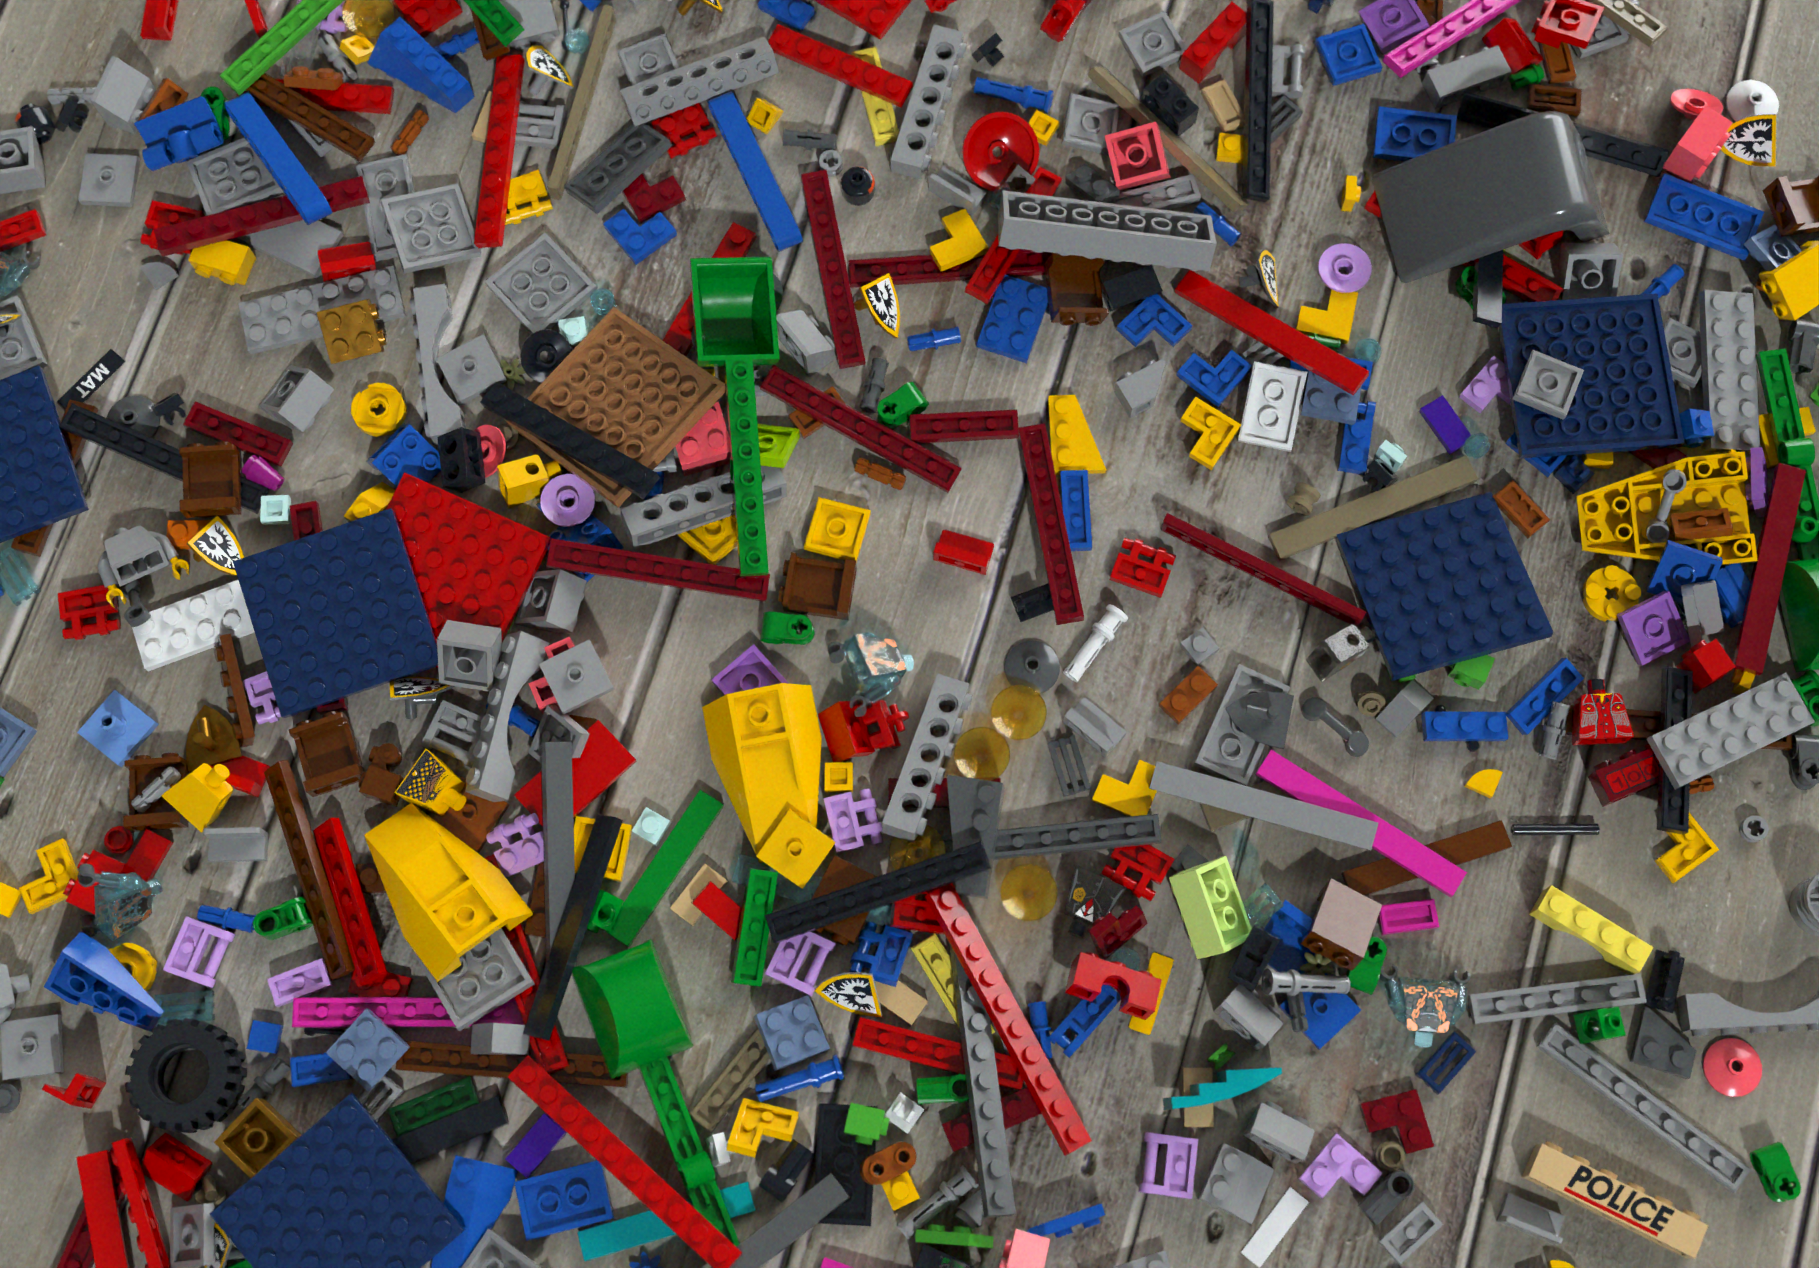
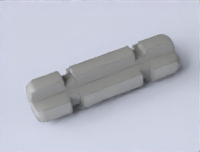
M87 87L86 90L84 88H62V91L59 88H51L48 90L47 98L51 104H61L62 101L65 104L68 98L77 103H86V101L92 103L90 99L96 87Z
M174 767L165 769L161 773L162 777L158 776L142 791L141 796L138 795L132 800L131 804L138 812H145L151 806V802L155 803L163 793L171 788L170 784L174 785L181 778V774Z

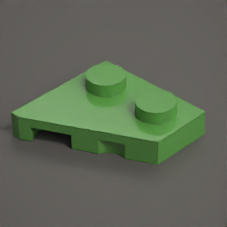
M927 1224V1230H916L915 1242L993 1248L994 1236L971 1234L972 1228L954 1226V1232H945V1226Z

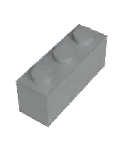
M1499 46L1490 49L1484 47L1473 55L1467 57L1459 56L1445 65L1437 64L1427 70L1422 85L1434 109H1438L1462 100L1465 91L1477 95L1505 85L1511 70Z

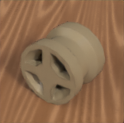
M1299 482L1294 488V495L1289 496L1286 503L1295 512L1308 516L1313 510V503L1318 502L1321 495L1314 487Z

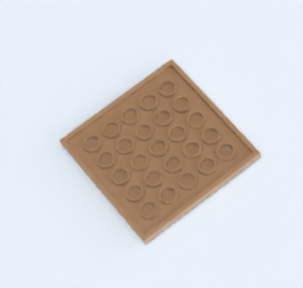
M613 307L527 399L649 469L654 470L726 392V385ZM506 420V423L521 436L618 508L632 494L627 489Z

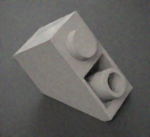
M1164 359L1157 362L1154 360L1149 361L1141 367V370L1133 374L1131 372L1125 373L1118 378L1114 392L1129 418L1154 406L1166 364Z

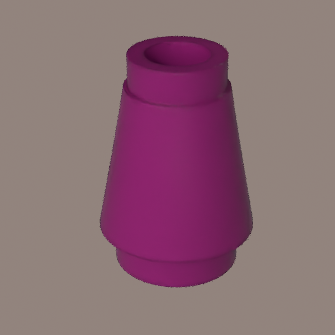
M252 455L242 468V473L246 475V479L272 489L275 492L279 490L285 480L263 457Z

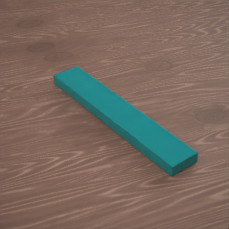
M749 1182L719 1190L730 1219L756 1211ZM651 1210L577 1232L585 1262L676 1235Z

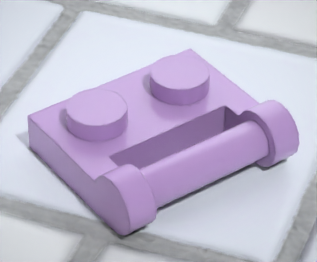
M186 916L163 971L213 988L216 982L214 980L215 974L229 942H233L236 934ZM213 935L218 937V940L203 975L198 974L196 971Z
M813 932L784 940L779 943L765 975L812 997L815 990L813 986L829 953L834 951L837 944ZM813 943L818 945L819 949L802 982L796 979V976Z
M1145 1132L1144 1142H1147L1143 1182L1139 1183V1192L1192 1199L1198 1139ZM1158 1144L1167 1145L1163 1186L1154 1185Z

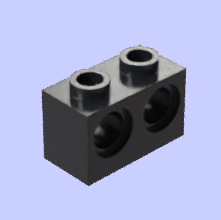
M1164 72L1144 88L1142 103L1178 137L1196 123L1199 107Z
M460 427L437 437L443 488L463 493L486 483L479 432Z
M1254 923L1227 978L1254 991L1281 936Z

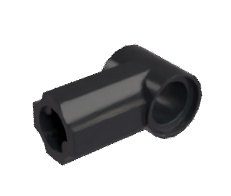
M793 1139L776 1164L773 1163L765 1173L758 1186L780 1202H784L796 1185L797 1177L814 1153Z

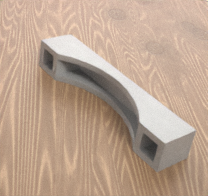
M445 284L413 288L414 298L410 299L413 315L416 314L417 323H413L415 338L419 339L420 347H416V356L418 363H422L423 371L419 372V382L421 388H425V396L421 397L424 413L427 412L428 421L424 422V428L427 438L431 437L435 446H438L437 437L460 427L466 428L463 412L443 390L438 374V361L436 358L438 357L440 342L446 328L453 319L450 293Z
M523 631L508 634L501 646L503 651L501 660L494 672L496 677L494 686L487 698L489 705L486 715L480 724L482 731L479 741L473 750L474 761L472 768L466 776L467 787L465 792L492 802L508 800L515 775L507 745L509 714L522 686L532 675L541 670L539 663L545 660L546 651L544 647H547L549 642Z
M1819 992L1800 1007L1781 1013H1761L1743 1009L1726 1001L1716 993L1685 994L1677 997L1681 1032H1691L1692 1037L1710 1036V1031L1720 1030L1721 1035L1739 1034V1029H1749L1750 1034L1768 1033V1028L1778 1027L1780 1033L1797 1031V1026H1807L1808 1031H1819Z

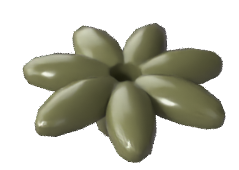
M517 358L512 361L511 365L507 361L501 360L502 370L508 380L501 385L507 383V387L512 391L515 382L521 385L525 384V380L520 375L526 372L523 367L518 368L519 360Z
M1309 952L1304 953L1309 963L1303 964L1300 967L1301 971L1309 972L1308 975L1335 973L1334 969L1327 965L1331 962L1330 959L1316 953L1314 956Z

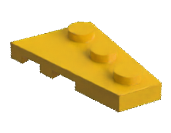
M1049 395L1050 450L1055 475H1060V471L1088 470V474L1106 473L1105 465L1076 395Z

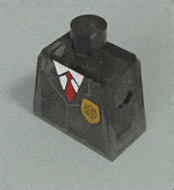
M1352 624L1321 641L1306 661L1319 680L1323 682L1359 659L1369 648V643L1374 641V634L1367 626L1359 630L1356 625Z
M1076 865L1064 909L1065 915L1074 918L1068 933L1079 939H1084L1089 926L1092 927V924L1098 918L1105 917L1110 912L1112 913L1122 898L1126 887Z

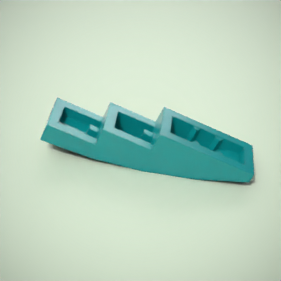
M1282 1067L1217 1072L1218 1083L1190 1085L1191 1096L1163 1098L1164 1110L1202 1106L1230 1099L1255 1089L1282 1074Z

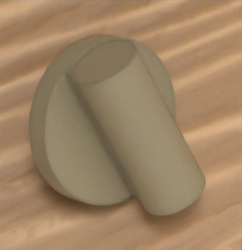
M1377 691L1357 692L1356 703L1359 711L1366 716L1379 715L1386 707V695Z
M205 1176L202 1180L203 1189L195 1194V1201L197 1204L214 1203V1207H216L225 1200L226 1192L223 1188L215 1185L213 1176Z

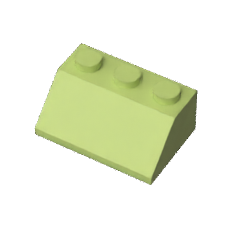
M1226 856L1183 870L1169 877L1172 892L1176 897L1181 911V918L1185 923L1190 943L1197 959L1225 953L1246 941L1252 928Z

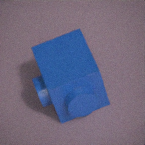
M1688 409L1679 413L1684 437V445L1682 447H1700L1704 444V441L1714 437L1710 411Z

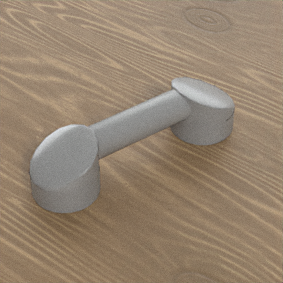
M1669 470L1663 475L1665 490L1656 518L1651 519L1646 528L1647 538L1652 543L1665 542L1669 537L1667 518L1675 493L1681 492L1686 486V476L1680 470Z

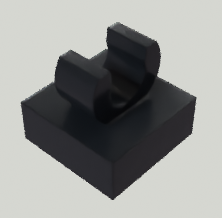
M995 33L972 54V57L977 63L985 57L987 62L993 67L1004 57L1002 52L996 48L1003 40Z
M68 98L58 117L55 128L64 132L67 126H69L72 131L79 133L82 127L77 125L74 119L80 118L85 121L88 115L83 111H75L78 103Z
M172 393L150 406L156 416H163L164 421L168 425L174 424L170 419V414L173 411H177L181 418L186 417L185 411L178 407L184 403L178 393Z
M1374 459L1367 466L1371 472L1365 474L1362 480L1367 482L1371 477H1375L1378 481L1377 486L1372 489L1375 492L1382 489L1384 485H1392L1399 477L1381 459Z

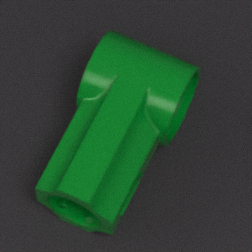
M966 1075L916 1078L918 1104L963 1103L968 1101V1093L961 1097L955 1095L952 1090V1086L957 1081L967 1083Z

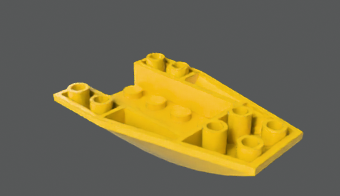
M1745 451L1687 457L1576 496L1582 551L1658 561L1667 540L1661 543L1650 542L1646 535V528L1649 521L1656 518L1665 490L1663 475L1669 470H1680L1686 476V486L1681 492L1675 493L1667 518L1669 525V537L1667 540L1722 557V565L1758 561L1755 534H1750L1744 484L1748 479ZM1728 508L1733 526L1732 536L1674 541L1670 514Z
M780 683L726 694L703 706L712 762L755 854H758L789 809L817 828L822 738L811 685Z
M410 803L364 834L403 936L437 982L461 966L459 957L504 925L510 931L533 915V912L497 867L413 803Z

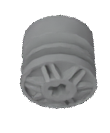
M1819 874L1799 883L1792 891L1789 901L1791 916L1797 926L1806 933L1818 937Z

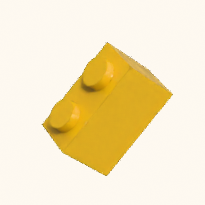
M225 240L194 248L188 261L200 276L206 278L214 276L229 285L237 283L245 286L256 257L248 246Z

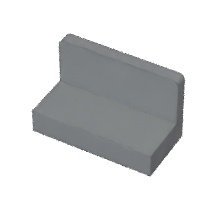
M944 166L937 175L931 173L929 176L930 192L960 210L966 209L971 217L986 198L987 192Z
M1711 580L1681 585L1691 647L1702 641V635L1723 632L1724 625L1716 581Z
M1083 698L1074 709L1071 708L1063 719L1065 725L1105 758L1126 735V731L1087 698Z
M260 827L203 829V835L209 838V862L267 861L269 833Z
M1509 1193L1505 1194L1497 1219L1498 1223L1553 1245L1562 1244L1563 1238L1559 1237V1233L1565 1218L1564 1215Z

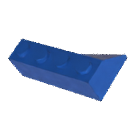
M401 17L380 33L367 62L368 65L386 72V75L393 79L404 82L409 88L414 91H420L432 101L454 113H457L475 97L469 82Z

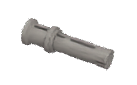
M1265 969L1261 981L1263 992L1266 995H1273L1275 992L1286 993L1289 996H1295L1299 992L1347 994L1350 990V979L1347 975L1299 974V972L1292 969L1287 972H1275L1273 969Z
M962 1165L959 1173L948 1182L943 1181L940 1183V1190L896 1225L904 1236L909 1239L916 1233V1230L921 1229L950 1204L957 1205L960 1202L959 1198L970 1189H976L979 1185Z

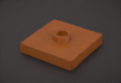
M460 776V779L465 783L460 792L466 797L464 807L459 811L449 807L444 815L436 814L433 819L470 848L480 853L487 842L486 835L497 826L509 804L505 801L492 802L465 792L467 787L466 778Z

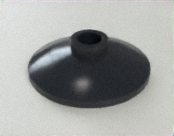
M536 331L522 345L520 352L521 365L530 378L542 383L572 352L571 345L562 334L556 331ZM543 351L548 354L545 361L540 359V354Z

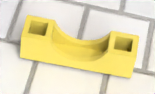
M1552 885L1542 891L1529 914L1554 930L1569 933L1585 941L1599 951L1606 962L1627 975L1640 972L1654 948Z

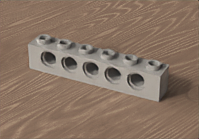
M933 25L893 150L891 172L921 179L923 171L929 170L932 158L929 152L931 148H935L937 145L939 133L936 130L938 125H943L946 110H943L945 102L950 103L953 88L950 87L952 80H957L960 65H957L959 58L963 59L965 56L967 43L963 42L964 32ZM941 56H947V57H949V58H948V59H940L939 57H941ZM935 78L942 79L939 82L932 81ZM931 100V101H934L935 103H934V104H926L925 102ZM919 123L928 124L926 127L918 126ZM917 145L921 148L918 150H913L910 147Z
M762 37L621 89L620 92L634 126H638L779 73L771 46L766 38Z
M761 466L764 505L787 497V483L780 468ZM730 471L717 477H708L702 482L693 485L681 486L677 490L666 494H657L649 500L640 503L634 502L620 509L622 524L633 549L735 515L734 491L733 493H724L725 491H733ZM702 499L708 500L706 502H699ZM681 508L682 510L674 511L673 509ZM656 517V519L649 520L647 518Z
M937 673L884 816L882 833L915 843L918 834L923 835L927 824V819L924 818L927 809L932 810L937 796L933 791L936 784L941 785L946 771L945 768H942L945 759H951L955 744L951 743L954 734L959 735L962 729L964 719L960 718L963 709L968 711L973 695L969 694V683ZM951 706L954 710L946 713L941 711L940 708ZM935 730H941L945 734L942 737H934L931 733ZM933 755L936 759L932 762H926L922 757ZM921 779L927 784L923 787H916L912 783L915 780ZM912 804L918 809L915 812L909 813L903 808L906 805Z

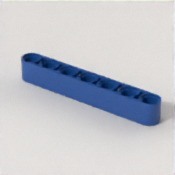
M729 91L708 100L711 114L777 251L780 252L803 242L794 217L733 92Z
M246 92L225 102L224 105L230 118L305 223L310 225L332 214L331 207L325 196L251 94Z

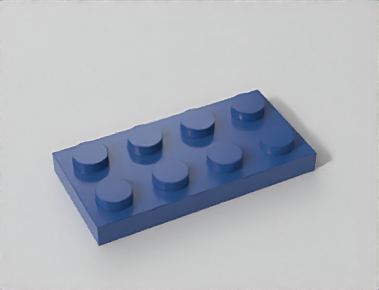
M1664 173L1644 222L1738 259L1745 260L1749 250L1744 243L1756 235L1764 211Z

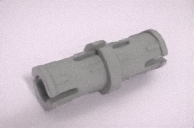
M324 35L328 45L321 37L318 40V45L327 56L329 66L334 68L336 72L343 74V83H351L346 76L347 74L354 82L357 79V74L348 63L347 55L339 49L332 35Z
M1552 701L1547 725L1543 726V731L1545 732L1539 756L1557 760L1562 736L1566 734L1564 727L1570 705Z

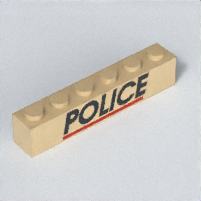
M1546 1142L1545 1144L1534 1146L1522 1178L1686 1259L1696 1258L1708 1228L1707 1224L1700 1221L1701 1216L1686 1209H1683V1212L1672 1208L1673 1203L1660 1196H1655L1654 1199L1644 1194L1645 1189L1631 1182H1628L1626 1185L1617 1180L1618 1176L1606 1169L1601 1168L1599 1172L1589 1167L1590 1162L1577 1155H1573L1571 1158L1563 1154V1149L1556 1144Z

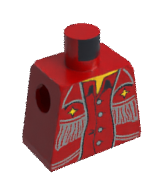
M1604 679L1588 680V694L1580 695L1574 701L1572 745L1628 742L1634 736L1622 695L1620 693L1606 694Z

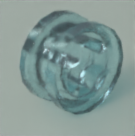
M597 289L590 297L592 308L599 315H606L616 306L614 296L608 289ZM606 297L608 304L603 303L599 306L598 299L604 300Z

